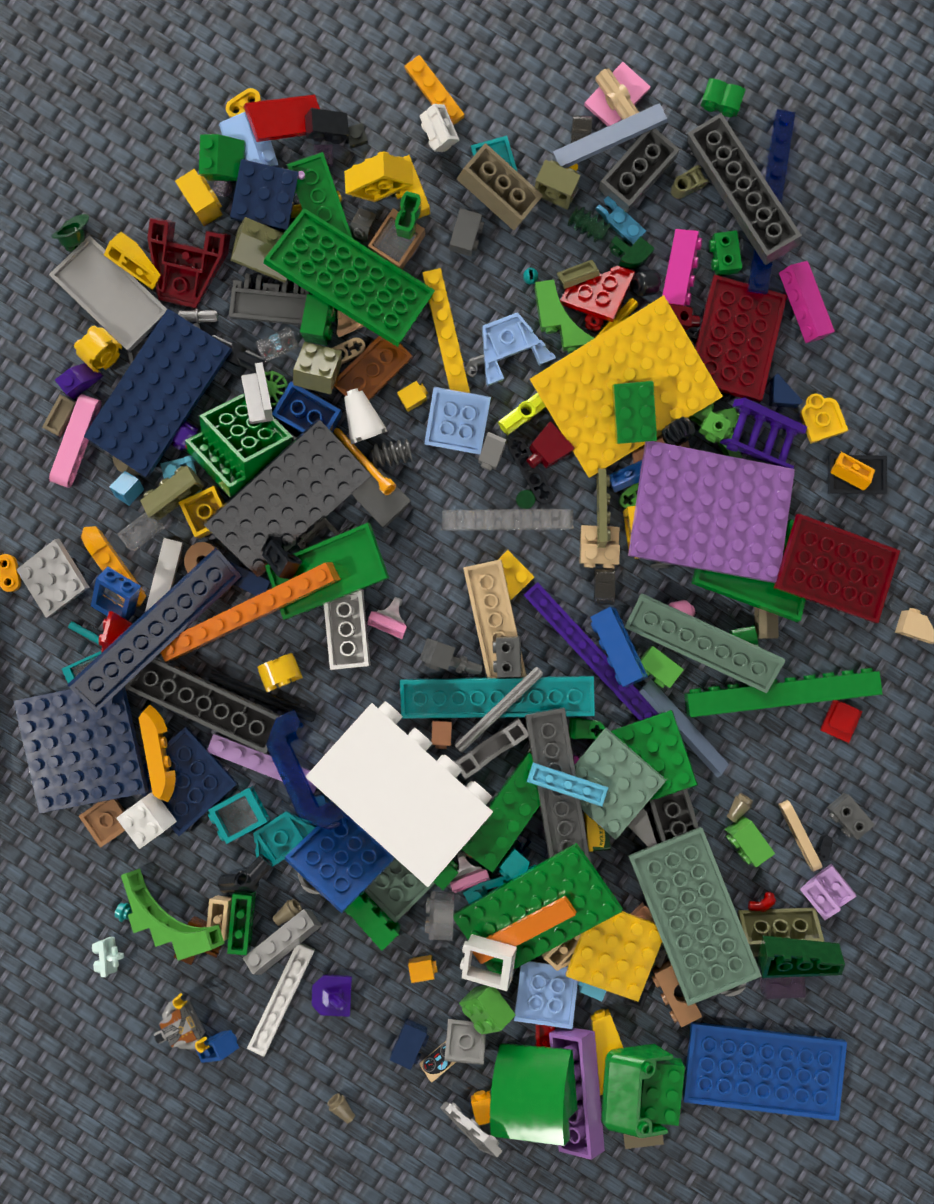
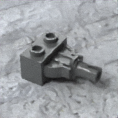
M429 638L426 639L419 659L425 662L424 666L437 671H441V668L448 670L449 666L456 668L457 673L468 672L477 676L482 672V665L468 661L467 657L462 655L460 658L454 657V647Z

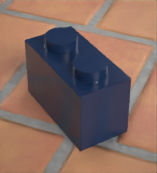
M406 1018L390 1054V1061L410 1070L413 1064L417 1065L421 1053H419L421 1046H426L429 1038L427 1027Z

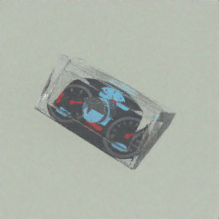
M290 327L256 342L261 356L266 360L265 362L299 347Z

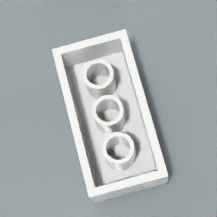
M362 589L324 605L330 670L371 666L364 591Z

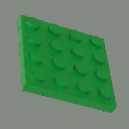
M672 710L611 731L667 780L650 801L698 786Z

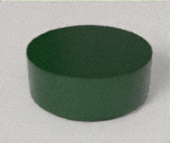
M522 490L516 497V503L521 509H530L535 503V496L529 490Z

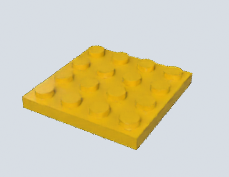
M622 911L583 932L580 935L565 975L571 979L638 1002L662 943L655 923Z

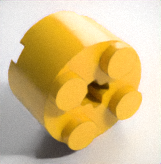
M92 326L88 329L87 334L74 344V348L76 349L77 356L94 372L98 373L100 372L98 369L104 368L106 370L117 361L120 356L118 351L119 348L122 350V345L104 328Z
M293 653L281 656L257 667L266 692L277 689L276 685L280 688L290 684V679L294 682L303 678Z

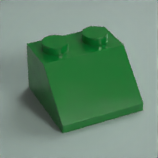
M220 134L200 135L199 175L204 176L207 181H237L241 159L245 160L246 142Z

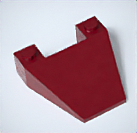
M150 218L147 239L151 261L161 275L156 284L158 300L197 308L228 255L231 235L217 231H206L204 248L173 242L176 222L160 218Z

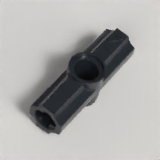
M213 334L212 337L232 349L226 359L227 362L237 367L242 366L256 373L255 363L263 362V367L265 366V358L248 351L247 348L238 343L228 342Z

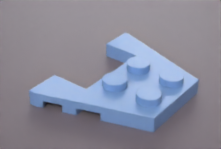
M518 312L482 326L487 386L504 379L497 363L499 360L528 349H532L539 366L556 359L555 355L545 347L542 340L538 339L531 327Z

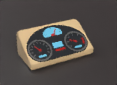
M446 1041L419 1063L431 1083L456 1063L444 1061Z

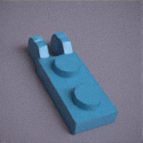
M609 196L604 199V202L613 211L611 214L602 205L596 207V211L605 219V222L631 246L640 236L642 237L646 233V230L622 208L617 206L616 202Z

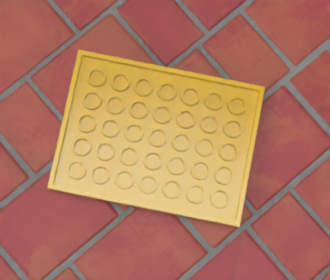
M664 295L530 378L531 383L561 433L574 446L573 453L588 478L597 474L598 469L607 468L645 444V442L616 444L613 384L654 382L657 436L662 434V430L666 425H669L676 419L681 417L689 418L723 397Z

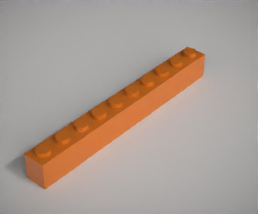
M325 562L183 631L160 652L164 662L175 660L339 581L340 577L333 562Z

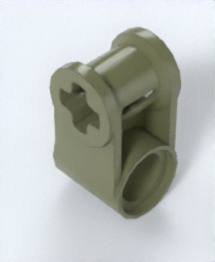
M700 165L694 166L675 179L671 187V194L674 198H684L702 189L709 183V180L705 179L701 172ZM677 185H682L685 189H680Z

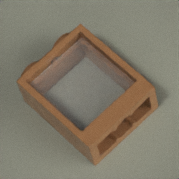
M393 208L369 243L368 249L403 270L425 237V229L416 223V231L411 239L397 236L395 219L399 212Z

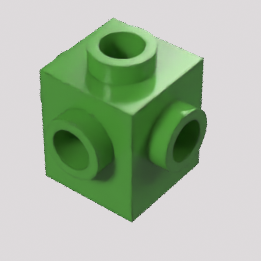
M710 411L698 432L705 435V438L710 442H720L723 438L726 439L731 431V428H729L731 421L727 420L728 417L721 413L715 414Z

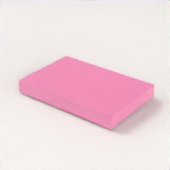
M624 62L613 71V75L620 85L623 84L628 89L631 97L630 100L634 105L650 90L651 86ZM600 87L584 104L606 126L613 125L622 120L616 110H612L608 106L605 94Z

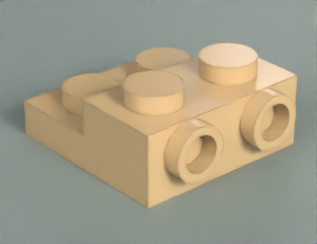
M581 525L579 564H584L585 568H595V565H603V568L614 569L615 565H619L620 527L607 526V530L611 531L610 542H607L605 548H597V526Z

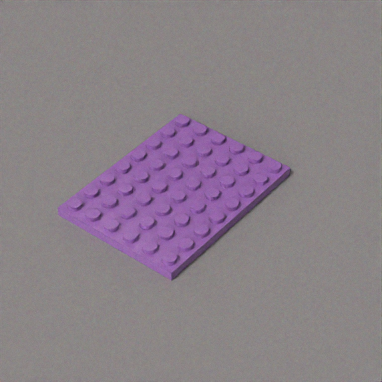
M656 441L645 442L628 556L775 583L783 558L795 469Z

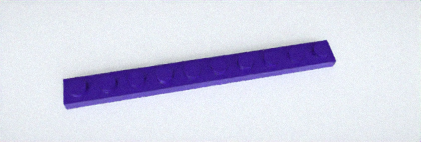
M538 582L523 595L639 721L659 714L633 685L622 687V685L618 684L615 678V669L609 665L607 656Z

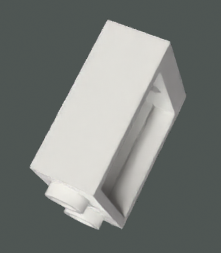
M472 934L469 940L464 942L462 953H465L460 964V969L463 970L462 978L507 991L513 977L517 947ZM473 951L502 959V974L471 966Z

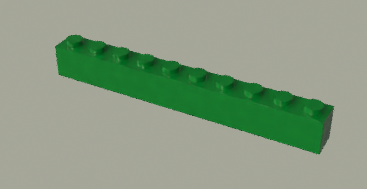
M872 668L860 669V673L846 670L841 671L842 675H835L834 672L822 673L823 677L818 678L815 675H804V679L796 680V677L784 678V682H777V679H775L767 693L750 685L739 687V684L727 685L728 688L720 689V686L708 687V691H701V688L689 689V693H684L686 712L688 717L882 695L880 671H873Z

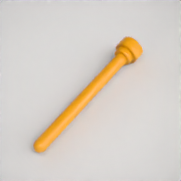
M334 429V434L379 482L381 492L384 495L391 494L396 489V484L392 479L384 478L354 444H351L350 439L341 429Z

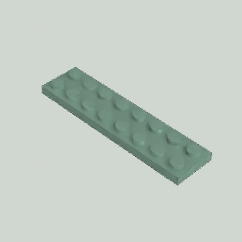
M643 593L640 594L624 627L765 693L768 692L785 663V659Z

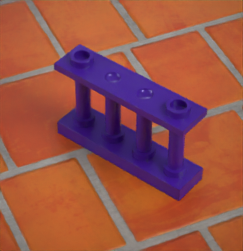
M747 398L735 399L732 407L738 409L740 415L732 438L722 439L720 443L726 445V449L730 451H739L764 463L793 469V465L786 463L793 438L797 434H805L808 426ZM747 415H752L756 421L748 445L739 442ZM763 422H767L770 424L771 430L764 450L761 452L754 448ZM782 429L786 431L785 434L787 435L779 459L770 456L778 430Z

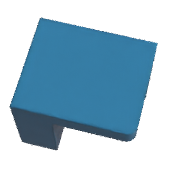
M126 471L110 486L114 496L129 506L144 491L140 480Z

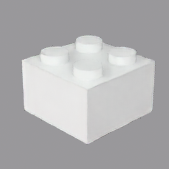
M152 792L117 817L119 823L139 849L177 822L164 803L155 797Z

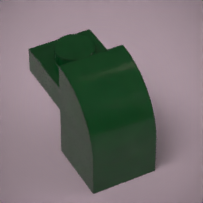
M617 236L612 239L609 245L611 253L616 257H621L619 266L629 270L641 267L655 249L641 236L631 248Z

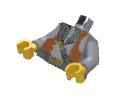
M180 993L168 1003L162 1013L163 1019L159 1023L162 1030L154 1033L155 1040L158 1044L167 1040L172 1048L197 1050L202 1053L210 1048V1046L204 1044L207 1037L200 1039L206 1031L190 1000L183 1001L181 999L183 994Z

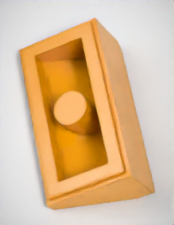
M843 452L839 454L831 470V474L861 490H865L871 484L875 469Z

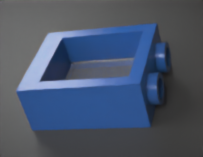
M107 566L96 578L91 607L108 616L109 611H113L128 621L135 614L141 586Z

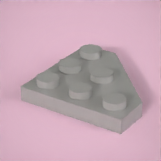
M443 1103L440 1109L479 1150L495 1157L501 1154L502 1150L498 1147L500 1143L495 1137L489 1136L479 1129V1124L472 1118L465 1117L455 1103Z

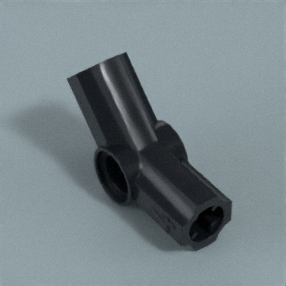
M260 854L245 871L241 870L236 874L222 875L218 879L219 889L222 893L240 891L253 893L259 886V880L269 871L273 864L264 855Z

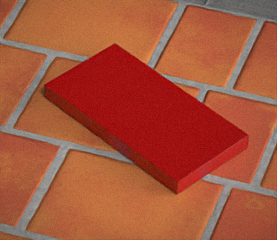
M315 94L244 104V110L256 142L306 136L305 115L311 108L320 109Z

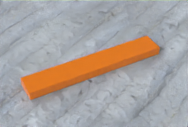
M564 896L486 938L517 946L575 916L577 912L568 898ZM473 951L480 964L494 958Z

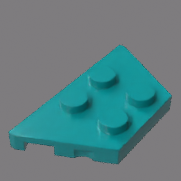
M285 811L253 833L254 842L256 843V858L262 854L271 861L272 867L284 860L285 856L315 827L289 811Z

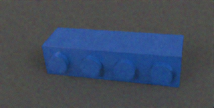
M608 607L591 616V626L600 637V646L608 654L607 661L609 665L615 669V678L618 684L622 685V687H629L647 678L648 675L626 628H624L625 626L615 607Z

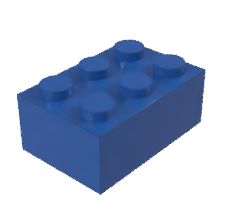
M293 382L289 383L272 412L276 420L300 434L318 418L333 433L343 416L340 409L302 387L293 385Z

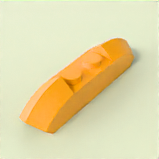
M84 527L81 539L100 569L104 571L108 566L139 585L98 527ZM142 588L140 589L136 607L141 606L146 598Z
M149 705L139 716V723L152 793L158 799L169 802L174 791L176 777L175 770H169L171 760L167 756L165 749L167 748V739L165 736L163 737V733L168 731L162 716L153 706Z

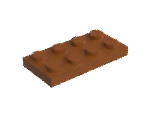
M378 336L337 377L334 386L344 396H348V391L358 388V391H363L370 401L413 356L401 344L397 347Z

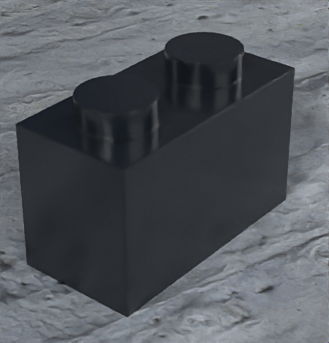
M311 108L305 115L307 139H313L316 142L330 141L332 144H341L349 136L347 113Z

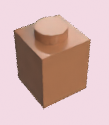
M432 721L431 742L433 743L432 745H435V748L447 749V746H451L452 721Z

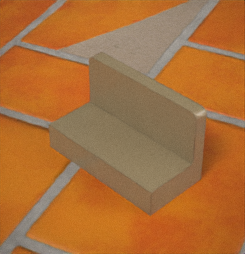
M754 607L757 638H778V615Z

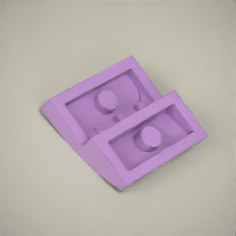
M832 864L821 870L800 889L824 920L839 912L841 906L856 897V893Z

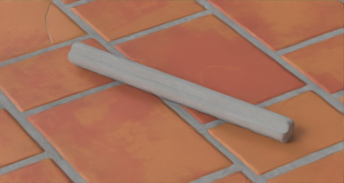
M535 667L456 743L455 747L460 752L467 749L543 676V672L538 667Z

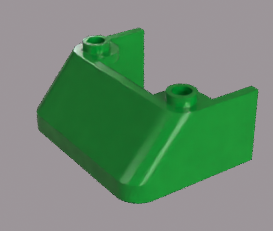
M656 1044L619 1048L608 1052L605 1058L601 1122L604 1127L610 1131L638 1138L668 1134V1129L661 1124L652 1123L647 1117H640L642 1079H648L654 1075L657 1061L673 1059V1055Z

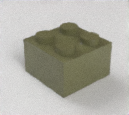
M545 159L536 178L535 188L543 195L542 199L568 210L577 191L580 175L574 169L563 168L556 161Z
M304 342L293 369V385L331 394L341 368L342 351Z

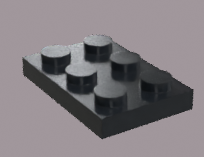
M839 455L828 456V494H887V456L849 455L875 469L872 482L865 490H861L831 474V470Z

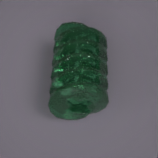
M577 206L568 220V226L571 227L575 223V231L581 228L580 234L582 235L588 231V239L594 236L593 242L596 243L600 240L601 243L611 223L609 222L604 226L605 219L598 222L597 214L591 218V210L585 214V207L583 206L578 210Z

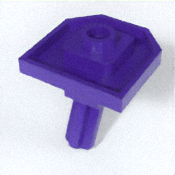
M322 975L312 985V1006L320 1015L350 1017L352 976Z

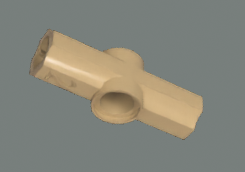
M609 68L602 70L596 76L595 81L605 94L608 106L612 110H616L622 120L639 113L630 100V93L625 85H620Z

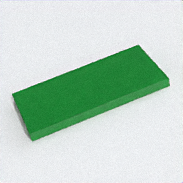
M363 524L294 553L293 555L302 560V565L294 578L325 562H333L340 580L281 608L280 612L283 620H287L389 579L371 524ZM269 564L265 565L272 588L289 580L278 577Z
M695 569L691 584L789 620L801 621L806 599L775 589V583Z

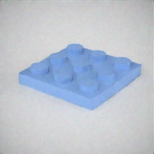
M434 387L424 444L481 454L491 397Z
M533 961L520 966L514 1021L572 1029L578 981L565 975L568 966L558 971L550 964Z

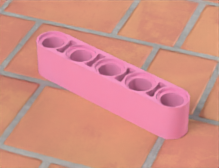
M84 394L78 397L50 472V482L67 488L72 486L89 442L84 435L100 412L101 400Z

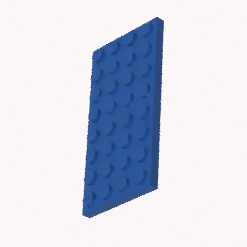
M691 1022L683 1101L685 1103L839 1121L847 1042L842 1039Z

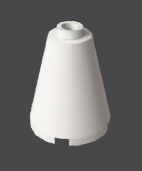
M358 388L348 391V396H345L344 399L351 444L387 432L384 423L364 392L358 391Z

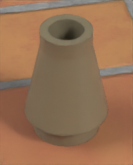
M739 793L738 796H735L727 817L736 823L752 807L753 801L743 793Z
M296 899L287 900L273 916L274 922L280 926L302 911L300 903Z
M337 1093L328 1101L329 1111L347 1124L354 1119L355 1114L352 1112L344 1095Z

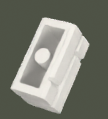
M433 104L420 115L422 129L427 133L429 145L434 151L445 152L459 141L445 105Z

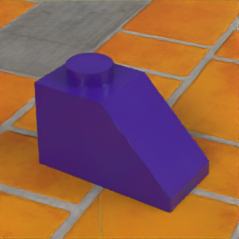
M86 363L69 368L57 377L55 381L67 396L75 399L100 380L103 375L101 372H94Z

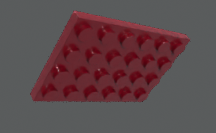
M714 274L695 349L720 392L760 403L763 399L787 295Z
M796 514L774 588L872 623H879L901 550L802 514Z

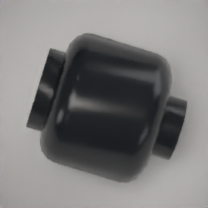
M654 270L640 271L635 274L631 286L633 291L640 297L654 295L659 290L661 278Z

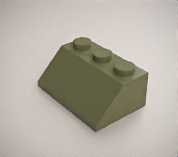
M245 217L238 228L230 261L285 283L286 277L263 264L264 258L284 233Z
M179 467L174 472V476L170 479L168 477L163 479L159 483L160 486L155 490L151 489L143 495L144 498L140 501L149 518L161 520L179 506L178 502L193 496L205 487L191 467Z

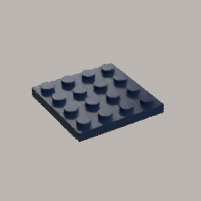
M188 727L182 729L167 743V748H165L166 754L171 760L169 770H175L176 779L174 791L169 802L161 801L177 821L171 828L178 836L182 835L238 784ZM147 762L143 765L149 792L142 794L143 797L152 792Z

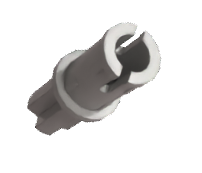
M196 309L195 311L179 310L178 313L179 316L187 321L199 324L200 322H216L218 320L217 311H200Z

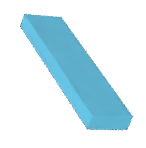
M534 762L527 779L529 783L601 807L608 791L606 786Z

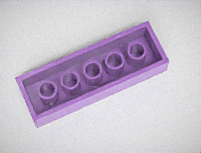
M559 1027L549 1033L550 1047L573 1049L578 1110L569 1118L570 1140L564 1146L558 1145L559 1152L592 1160L605 1151L603 1125L601 1122L602 1113L595 1031Z

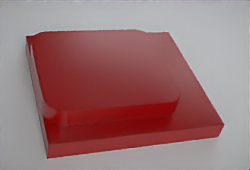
M833 700L820 731L849 743L863 711L838 700Z

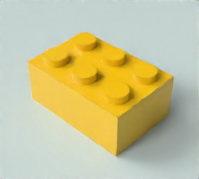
M379 152L378 155L367 158L364 162L353 165L352 168L344 171L346 194L372 202L379 201L413 185L412 162L404 160L403 157L390 155L388 152Z

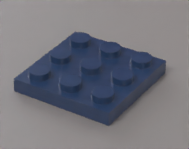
M241 159L230 218L243 221L247 217L270 228L286 231L290 224L299 172Z

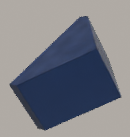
M778 373L770 380L769 406L796 408L803 403V400Z

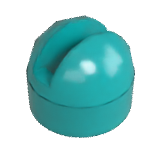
M527 268L523 273V280L527 284H534L538 280L537 270ZM529 271H532L533 279H530Z

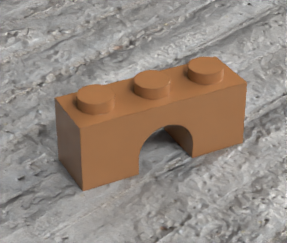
M670 960L652 969L654 973L652 979L657 988L661 987L663 993L660 995L665 1005H670L672 1011L669 1013L674 1023L679 1022L682 1028L702 1017L696 1003L688 1006L684 997L674 995V990L679 983Z

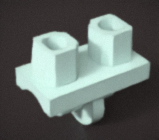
M108 937L93 943L92 952L99 954V960L93 964L94 972L100 973L101 977H107L111 973L118 972V960L124 958V953H118L115 937Z

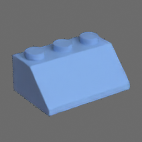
M246 112L219 123L222 135L246 142L245 160L278 167L271 140L256 142Z

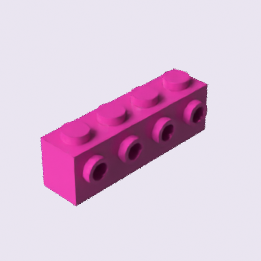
M675 229L663 295L669 304L687 306L691 303V293L689 291L695 282L693 271L694 268L697 269L699 257H696L697 251L701 250L702 238L699 237V231Z
M808 261L792 264L779 272L805 343L823 339L834 333L833 325Z

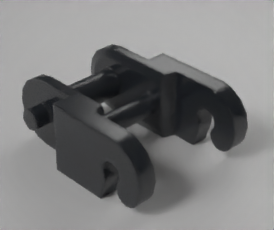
M825 834L820 836L815 850L820 853L817 856L821 861L828 860L833 844V839Z

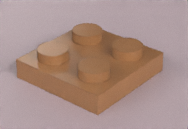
M117 799L98 802L79 815V818L100 848L125 831L117 820V817L125 812Z

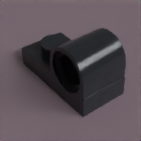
M270 540L262 554L280 578L289 580L294 578L302 565L300 558L285 552L275 540Z

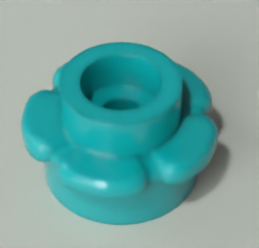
M120 903L117 906L115 917L120 922L129 919L128 914L132 913L130 904Z

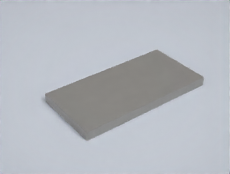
M89 235L49 275L130 353L156 327L167 308L131 274L105 257V249Z

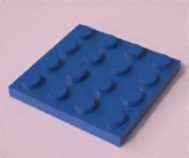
M338 806L285 856V860L341 913L396 859Z

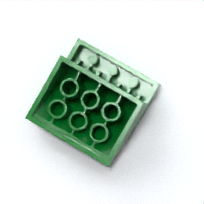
M243 393L200 415L201 432L186 439L185 443L189 454L231 498L289 446L293 436L274 417L273 421L251 424L245 394Z
M501 1043L497 1053L491 1088V1135L499 1138L564 1146L570 1140L569 1118L578 1110L573 1049Z

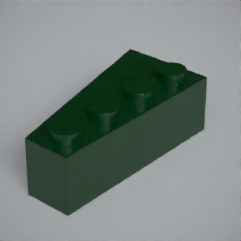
M772 936L762 937L758 953L762 978L842 975L845 962L839 943Z

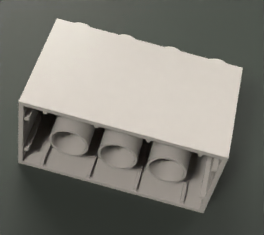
M384 701L379 708L371 703L305 777L421 882L429 887L493 813L486 806L492 796L475 781H470L466 787L459 782L456 777L462 772V769L445 754L441 755L437 761L426 751L433 743L419 730L414 728L408 735L396 724L403 716L389 703Z

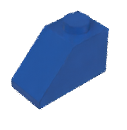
M232 1030L221 1031L204 1041V1044L210 1046V1048L202 1053L197 1050L196 1052L201 1063L221 1061L239 1048L237 1037L232 1033Z

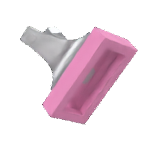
M395 597L390 606L385 610L371 611L367 625L403 639L407 626L399 615V606L402 604V599Z
M465 852L457 853L459 873L450 882L454 893L491 880L486 869L473 866L467 861Z

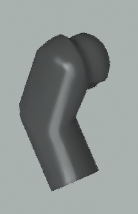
M484 354L469 359L465 368L468 376L474 377L477 375L479 366L485 364Z

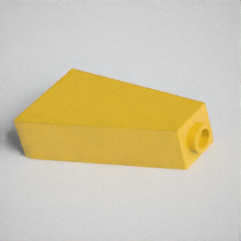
M599 1009L594 1012V1015H591L592 1031H595L600 1095H603L606 1055L613 1049L623 1048L609 1009Z

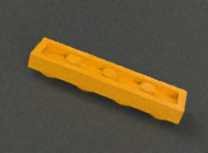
M420 55L405 65V70L431 105H445L453 125L465 117L463 111Z

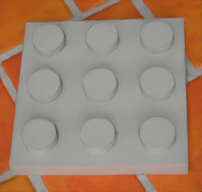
M54 539L16 569L46 618L53 616L90 588L60 539Z

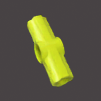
M536 393L498 421L501 430L509 435L524 423L529 422L532 417L546 408L539 394ZM521 409H528L530 415H524Z

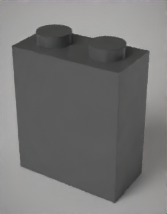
M380 468L377 469L384 478L390 479ZM371 476L351 494L385 529L411 504V500L397 486L391 494L384 495L379 489V482Z

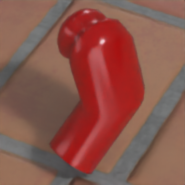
M766 892L764 899L760 902L749 901L748 910L766 912L775 905V895L772 892Z

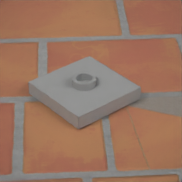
M448 1019L444 1061L483 1065L486 1034L481 1035V1033L477 1032L472 1021Z

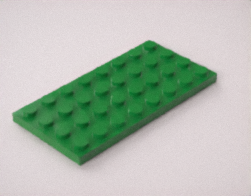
M303 208L267 254L263 262L266 266L397 347L435 292L431 287Z
M575 843L457 910L451 917L468 940L472 934L486 938L566 896L576 910V915L517 945L514 969L621 913L623 908L580 846ZM494 957L485 962L489 971L502 974V959Z

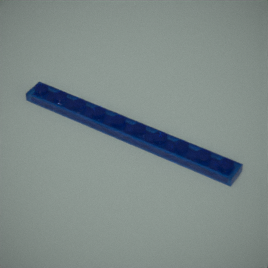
M777 109L774 116L765 180L782 204L796 112ZM755 249L753 251L747 291L766 295L769 289L773 261L765 265Z

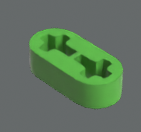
M639 482L633 484L620 495L618 500L620 507L626 509L636 505L637 494L635 491L638 490ZM630 495H633L634 498L630 501L631 505L628 503L625 505L623 503L625 500L624 496L628 498Z

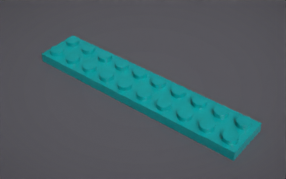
M594 676L541 677L500 717H525V714L565 708L566 716H595ZM525 677L401 679V715L403 716L402 718L484 717Z

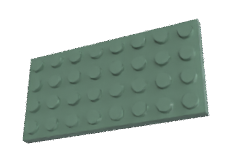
M702 827L628 855L688 1006L762 977Z

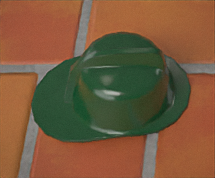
M81 214L69 219L51 237L58 239L68 252H72L85 241L83 227L89 221V216Z

